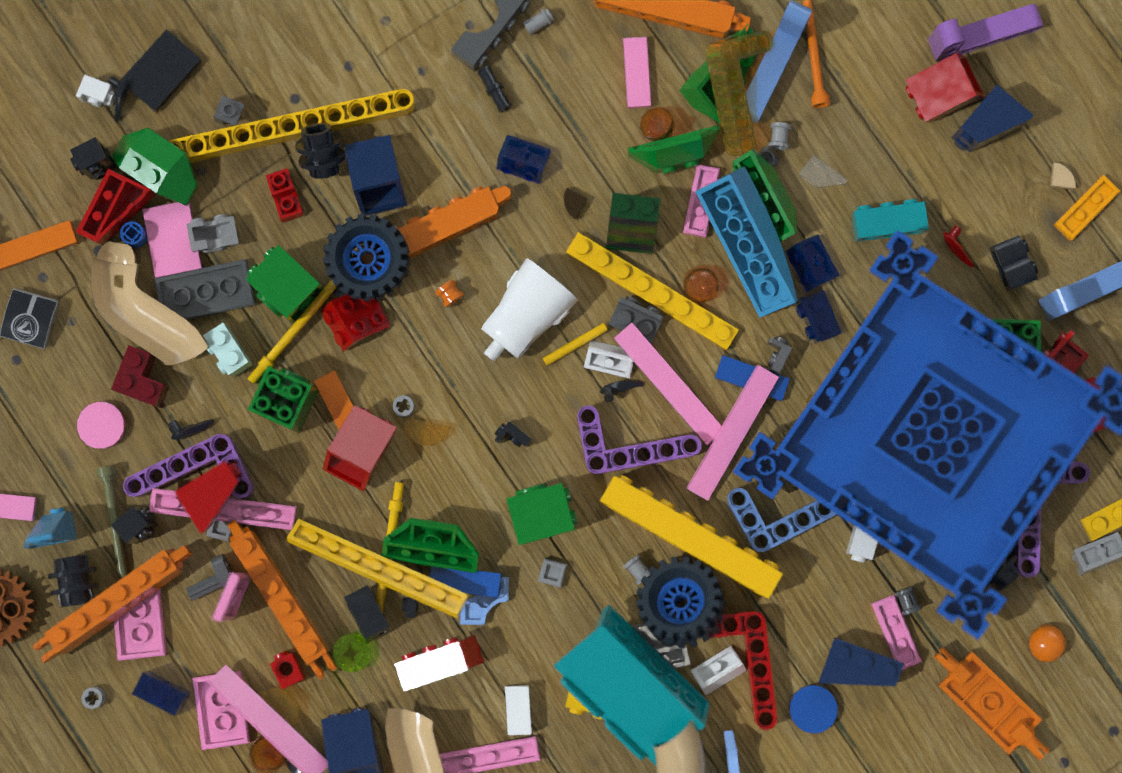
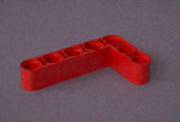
M757 611L723 614V622L716 623L718 631L715 634L710 632L707 635L709 638L735 635L744 636L753 719L759 728L770 730L777 723V712L765 618ZM752 615L758 616L760 620L759 626L755 629H751L747 623L748 618ZM727 618H733L736 621V627L733 631H726L724 629V621ZM755 639L761 640L763 644L762 650L754 653L750 648L751 642ZM762 663L766 668L764 675L760 677L755 676L753 672L754 666ZM760 688L768 690V697L763 701L758 700L756 697V692ZM763 712L771 714V721L766 725L759 722V716Z

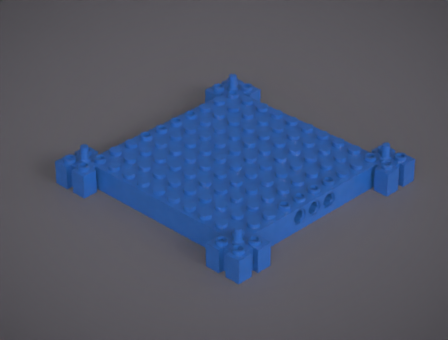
M896 230L886 245V249L890 251L888 257L885 258L880 254L869 270L872 275L884 283H887L890 278L893 279L778 449H774L777 445L776 441L759 432L749 447L754 451V454L751 458L743 456L733 470V473L748 483L754 478L758 480L760 484L757 489L771 499H775L785 484L780 477L782 476L954 593V597L947 593L936 611L953 623L957 617L963 620L961 628L979 640L990 624L985 619L988 612L996 616L1007 600L1006 597L988 586L985 592L982 591L1102 417L1105 418L1102 422L1103 426L1117 435H1122V384H1120L1122 375L1105 366L1093 382V384L1099 387L1097 390L919 274L922 272L928 275L938 260V256L923 246L920 247L918 252L911 248L913 240Z

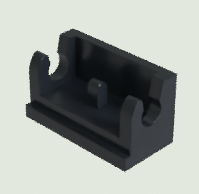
M368 585L344 597L345 603L366 644L388 632L389 625Z

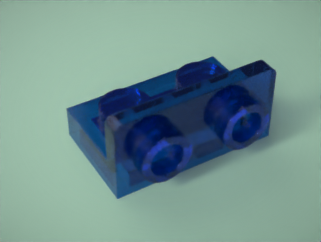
M507 135L498 155L496 169L505 174H511L526 181L540 184L551 149Z
M818 234L786 250L788 259L793 265L800 283L804 286L806 292L840 276Z
M824 290L798 299V305L795 306L800 319L804 318L807 325L804 328L809 341L813 340L814 345L842 334Z

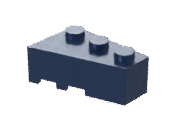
M834 638L818 683L896 687L904 663Z

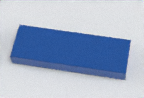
M722 355L715 379L744 388L755 366ZM775 374L779 378L768 397L782 401L789 378Z
M431 566L430 578L465 594L499 598L502 574L485 571L471 573Z

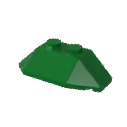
M715 125L629 147L627 154L629 158L657 174L663 172V175H669L677 172L676 169L681 167L686 169L696 168L704 160L717 138L720 126Z
M151 128L123 135L112 155L121 170L155 193L185 206L189 204L198 187L187 153Z
M754 149L735 159L732 165V172L745 166L768 211L780 243L796 234V209L774 167Z
M409 518L384 537L382 556L387 559L477 573L479 552L459 525Z

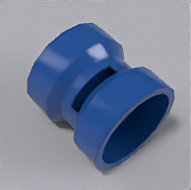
M130 221L122 226L120 236L126 244L132 248H141L148 242L147 232L139 223Z

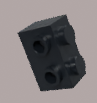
M96 137L70 149L73 155L70 160L75 170L80 171L82 176L86 175L91 180L102 179L108 169L113 170L117 168L108 148Z
M132 506L113 522L111 526L126 544H137L142 539L146 541L155 534L154 529L158 524L155 522L157 517L154 513L149 512V508Z

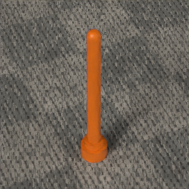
M803 0V5L812 9L806 24L814 84L811 104L812 108H824L830 105V96L823 87L812 0Z

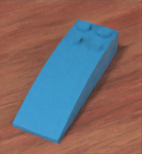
M745 166L695 191L759 317L797 302L798 299L792 276L777 232Z

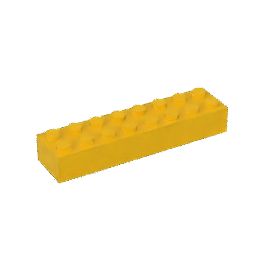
M620 475L619 478L613 477L599 501L601 504L759 596L769 599L783 573L778 571L780 566L769 560L762 562L757 559L759 554L747 547L743 550L736 547L738 542L726 535H723L722 538L715 534L716 529L706 523L700 526L694 522L696 518L689 513L683 511L680 514L674 511L675 505L664 499H661L660 502L652 498L654 493L646 488L641 487L638 490L631 486L633 481L623 475Z

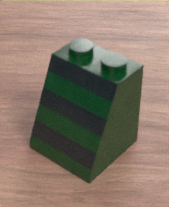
M613 193L606 249L652 255L660 198Z

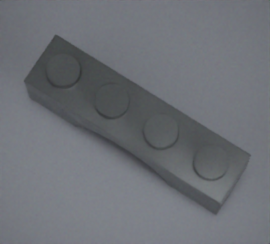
M494 0L499 9L496 22L483 32L472 33L465 31L451 48L452 56L474 72L478 67L482 68L489 58L487 56L492 48L496 50L503 40L501 37L505 31L509 32L517 22L516 17L519 13H525L531 4L529 0Z

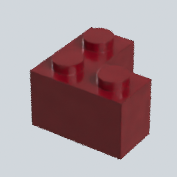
M128 345L111 390L161 408L170 386L148 378L156 356Z

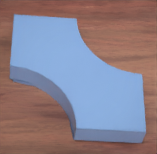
M502 577L499 598L475 595L468 599L460 613V625H484L486 615L494 605L509 601V577Z
M732 730L724 731L728 773H740L734 732Z

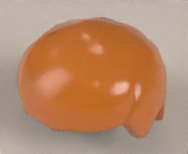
M1042 624L1031 633L1028 646L1032 655L1039 661L1052 662L1064 653L1066 639L1062 630L1055 625Z

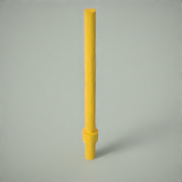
M332 280L329 281L267 356L263 355L258 361L259 365L247 378L251 383L255 384L265 373L268 366H274L273 362L337 288Z
M395 482L393 497L389 501L388 510H390L386 536L397 528L399 513L402 512L404 502H401L404 483ZM378 583L376 602L383 613L387 587Z

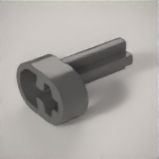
M224 554L211 559L215 575L186 588L187 595L192 601L218 588L223 587L225 589L230 574L234 573Z

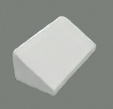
M591 340L584 368L630 379L634 362L621 347Z
M732 646L691 670L705 695H708L746 671Z
M529 685L505 686L508 735H532Z

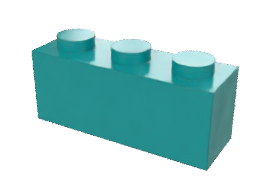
M909 199L903 201L904 204L894 205V202H886L880 204L878 208H871V205L857 207V210H854L851 214L855 242L892 238L896 230L906 236L925 233L929 230L925 201L918 202L917 199Z

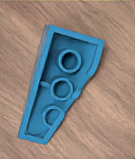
M64 508L49 510L50 514L41 517L23 544L24 549H33L77 540L73 513L64 511Z

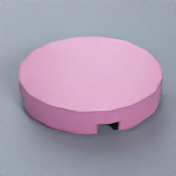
M95 402L88 405L81 412L77 420V430L80 438L86 445L96 449H107L115 446L122 439L126 427L123 413L116 406L107 402Z

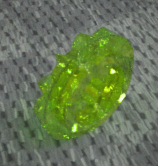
M357 634L342 636L333 647L332 658L337 667L345 672L362 670L368 664L371 657L369 644H366L364 638ZM349 643L352 650H361L360 653L354 656L353 661L350 656H342V654L349 650Z

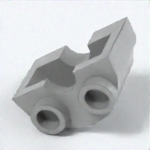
M220 214L214 216V221L205 222L204 218H195L186 224L193 253L203 250V253L226 250V246H237L239 244L234 216L228 217V214Z

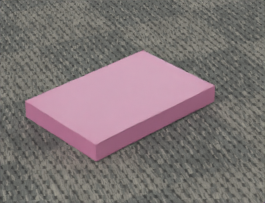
M176 202L142 209L155 278L203 268L200 252L193 253L189 241L186 224L190 223V220L193 219L190 202L187 206Z
M244 572L230 574L212 619L219 622L235 619L251 580L249 574Z
M161 588L114 621L118 661L167 655Z
M241 671L234 672L242 679ZM214 675L193 678L202 750L250 743L248 721L208 684Z

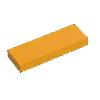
M1102 175L1054 226L1069 241H1072L1121 190L1105 175Z

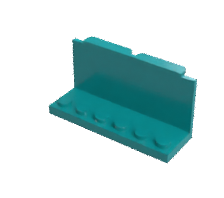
M610 604L602 610L596 629L554 664V667L563 675L561 678L562 685L596 718L601 717L605 721L606 728L639 760H643L646 756L656 766L653 746L657 748L671 741L686 728L690 720L697 731L705 727L710 702Z

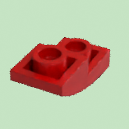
M288 168L265 175L281 222L284 223L304 216Z

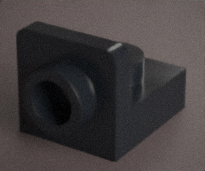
M510 422L507 425L502 423L494 433L497 436L495 441L499 444L508 433L511 435L509 440L519 448L522 444L527 448L532 441L531 438Z
M408 596L403 597L402 611L406 612L405 617L416 618L418 611V601Z

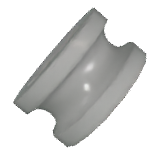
M402 395L394 400L393 410L396 415L405 418L413 413L414 403L410 397ZM406 400L409 402L407 405L410 406V409L404 410L401 413L398 411L400 408L397 407V404L403 403Z
M91 687L83 692L81 700L86 708L95 709L104 704L106 695L101 688ZM92 691L95 692L94 695L98 694L99 699L95 701V705L92 704L93 701L89 702L88 696L92 695Z

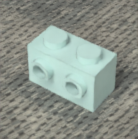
M221 323L203 335L208 345L207 351L210 355H216L219 360L216 364L223 375L227 373L234 378L253 365L226 324Z

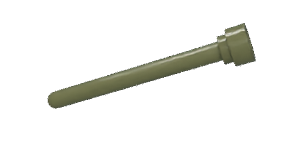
M115 465L96 468L97 478H100V482H103L118 576L122 579L128 575L123 541L111 526L119 518L113 486L116 469Z

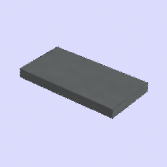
M247 259L155 278L158 302L186 320L256 306L253 286L245 280L248 277L247 272L249 271Z

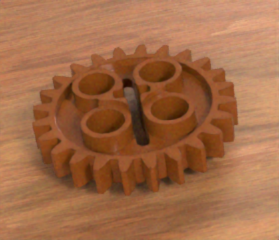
M0 569V586L3 590L0 596V647L6 646V639L12 644L15 643L14 636L23 638L21 630H30L26 623L35 621L34 618L29 616L30 613L37 612V609L30 606V604L36 602V599H29V595L34 591L25 590L28 582L19 583L21 580L20 575H16L12 579L13 571H7L4 575L3 569ZM12 603H15L18 607V612L14 616L9 611ZM4 617L10 620V625L7 624V621Z

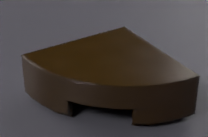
M566 188L564 205L569 215L576 220L587 198Z

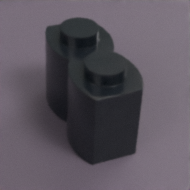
M1019 235L989 248L1007 291L1037 279L1038 268L1034 261H1030L1027 254L1029 252L1028 244Z

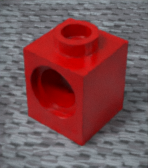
M287 650L275 655V661L269 663L281 689H285L307 678L295 652L288 654ZM284 662H289L293 666V672L290 675L282 672L281 667Z

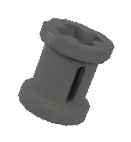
M914 585L894 592L903 608V616L923 608L922 604L918 603L914 593Z

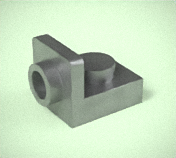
M222 95L214 114V121L222 125L228 123L236 126L244 105Z
M778 336L775 339L770 337L767 342L768 345L779 350L778 353L773 352L768 362L771 365L769 371L775 374L780 373L792 347L788 346V341Z

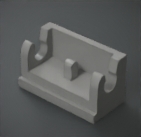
M1118 532L1073 550L1072 560L1078 564L1077 572L1081 577L1122 560V539Z

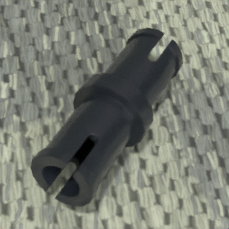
M491 66L481 68L477 74L486 87V94L491 96L499 113L508 111L512 104L503 91L504 86L502 82H498Z

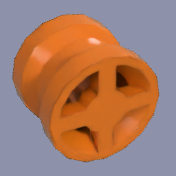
M454 279L443 284L435 291L437 297L442 298L445 308L452 306L464 297V293L457 289V283Z

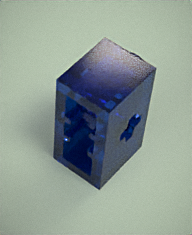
M151 671L142 673L132 692V695L173 716L181 713L191 694L190 691Z

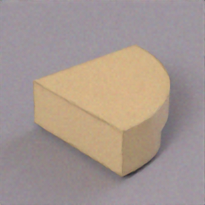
M1054 162L1052 164L1050 187L1074 190L1076 184L1073 174L1064 165Z

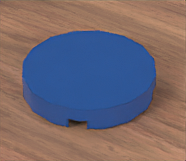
M818 685L801 687L793 694L789 704V712L792 721L799 729L807 733L817 734L826 731L833 725L837 717L838 706L829 690Z

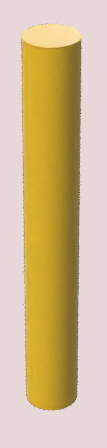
M602 323L542 359L546 366L607 332L608 329Z

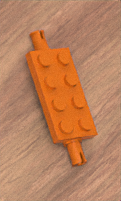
M944 646L939 649L940 653H936L933 658L948 671V675L937 686L1007 754H1010L1016 747L1021 745L1025 746L1038 760L1045 757L1042 753L1047 754L1050 749L1035 736L1034 732L1035 727L1042 719L972 651L961 661H958Z

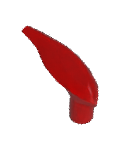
M954 226L949 233L944 232L945 243L951 252L968 266L974 267L972 261L963 250L962 245L956 240L962 230L958 226Z

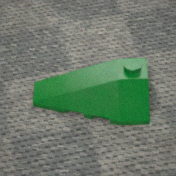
M749 24L741 31H737L706 60L679 90L692 108L718 123H723L736 107L738 102L737 94L740 87L744 86L746 81L744 76L747 68L752 65L761 42L750 26L748 31H746V27Z

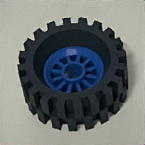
M357 214L358 218L352 219L350 216L345 219L346 223L342 226L338 223L335 226L336 232L334 234L330 233L327 237L329 243L324 245L323 249L326 253V257H323V262L327 268V275L340 291L356 300L362 299L364 302H371V299L382 300V296L387 294L391 296L394 294L393 290L396 287L400 288L403 285L402 280L404 277L407 278L409 273L407 268L411 261L409 257L410 251L404 237L397 227L385 218L380 219L377 215L370 214V217H366L364 214ZM364 243L365 248L362 249L360 244ZM358 247L360 251L356 252L354 249ZM353 254L357 256V258H351V255ZM365 254H373L374 260L371 264L365 265L362 263V257ZM378 260H385V262L383 264L381 262H378ZM376 266L382 267L381 270L378 271ZM367 269V276H364L363 274ZM371 269H373L376 274L371 275Z
M677 556L671 557L672 563L667 564L665 560L659 561L661 567L656 570L652 566L648 570L651 576L649 578L643 576L641 579L644 587H638L637 595L640 600H636V603L640 610L639 615L655 638L660 642L663 640L668 646L672 647L673 643H676L678 648H685V643L688 642L691 647L698 646L696 640L699 638L706 642L710 639L707 635L709 631L714 634L718 631L716 623L723 622L724 616L722 611H726V604L723 600L725 598L724 592L716 576H714L708 566L705 568L703 563L697 559L693 563L690 557L684 556L683 562H680ZM679 601H688L685 607L677 608Z

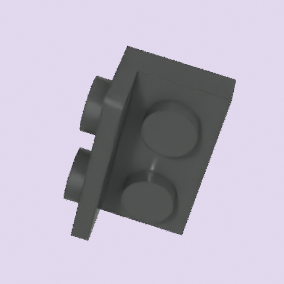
M626 296L625 299L620 297L608 325L622 331L630 323H633L649 343L652 344L663 320V316L660 315L661 311L651 306H648L646 309L638 305L639 301L632 297Z

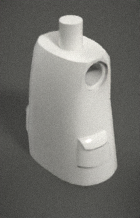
M526 258L519 270H516L507 282V290L500 304L481 328L482 331L493 339V342L485 350L484 354L495 362L504 349H506L519 359L548 328L561 323L570 313L569 310L578 299L546 271Z

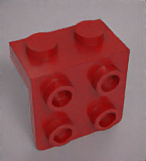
M346 294L331 300L321 310L325 323L331 328L335 342L341 347L343 352L351 349L359 340L383 331L390 326L387 316L376 299H371V302H364L362 299L356 300Z
M1071 330L1068 334L1063 332L1051 347L1054 350L1051 352L1048 349L1044 355L1074 374L1090 355L1071 341L1075 334Z

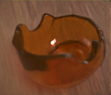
M655 107L648 109L644 113L639 128L646 139L654 142L672 136L675 130V120L669 110Z
M695 266L689 269L683 277L684 291L694 302H707L713 299L718 292L719 282L717 275L706 266Z
M263 735L259 736L252 743L249 761L255 771L258 773H274L284 765L286 757Z

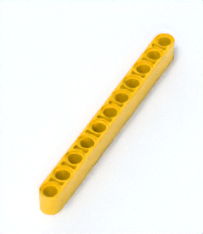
M399 89L170 140V142L185 151L190 163L300 139L302 138V128L307 126V122L311 118H318V123H327L331 125L332 131L408 115L415 109V100L409 90ZM406 97L410 99V103L407 106L402 107L398 105L401 98ZM382 102L387 104V108L384 111L379 112L375 110L377 104ZM361 107L364 109L362 116H353V111L356 108ZM333 113H341V118L337 122L330 121L331 115ZM288 123H295L293 131H284ZM265 128H272L270 136H262V131ZM242 133H249L247 141L239 142V137ZM226 138V144L223 147H216L218 139ZM197 143H203V149L200 152L193 151Z

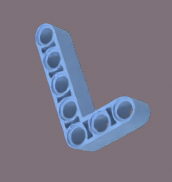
M790 0L779 27L736 112L737 115L755 124L758 123L808 22L812 9Z
M1122 261L1039 299L1038 302L1048 322L1121 288Z
M736 488L727 495V504L749 546L756 552H765L837 515L831 509H829L827 515L820 514L818 511L820 502L815 500L765 526L749 493L745 489ZM735 492H739L744 496V503L741 506H737L732 502V496ZM747 513L755 517V524L752 527H747L743 522V517ZM800 513H805L808 516V523L805 526H800L797 523V516ZM778 524H784L787 527L786 536L779 537L776 534L775 529ZM759 534L766 538V545L763 548L756 547L754 543L755 537Z

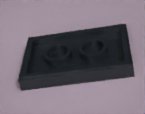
M166 29L120 81L126 78L128 89L156 113L198 67L202 60Z

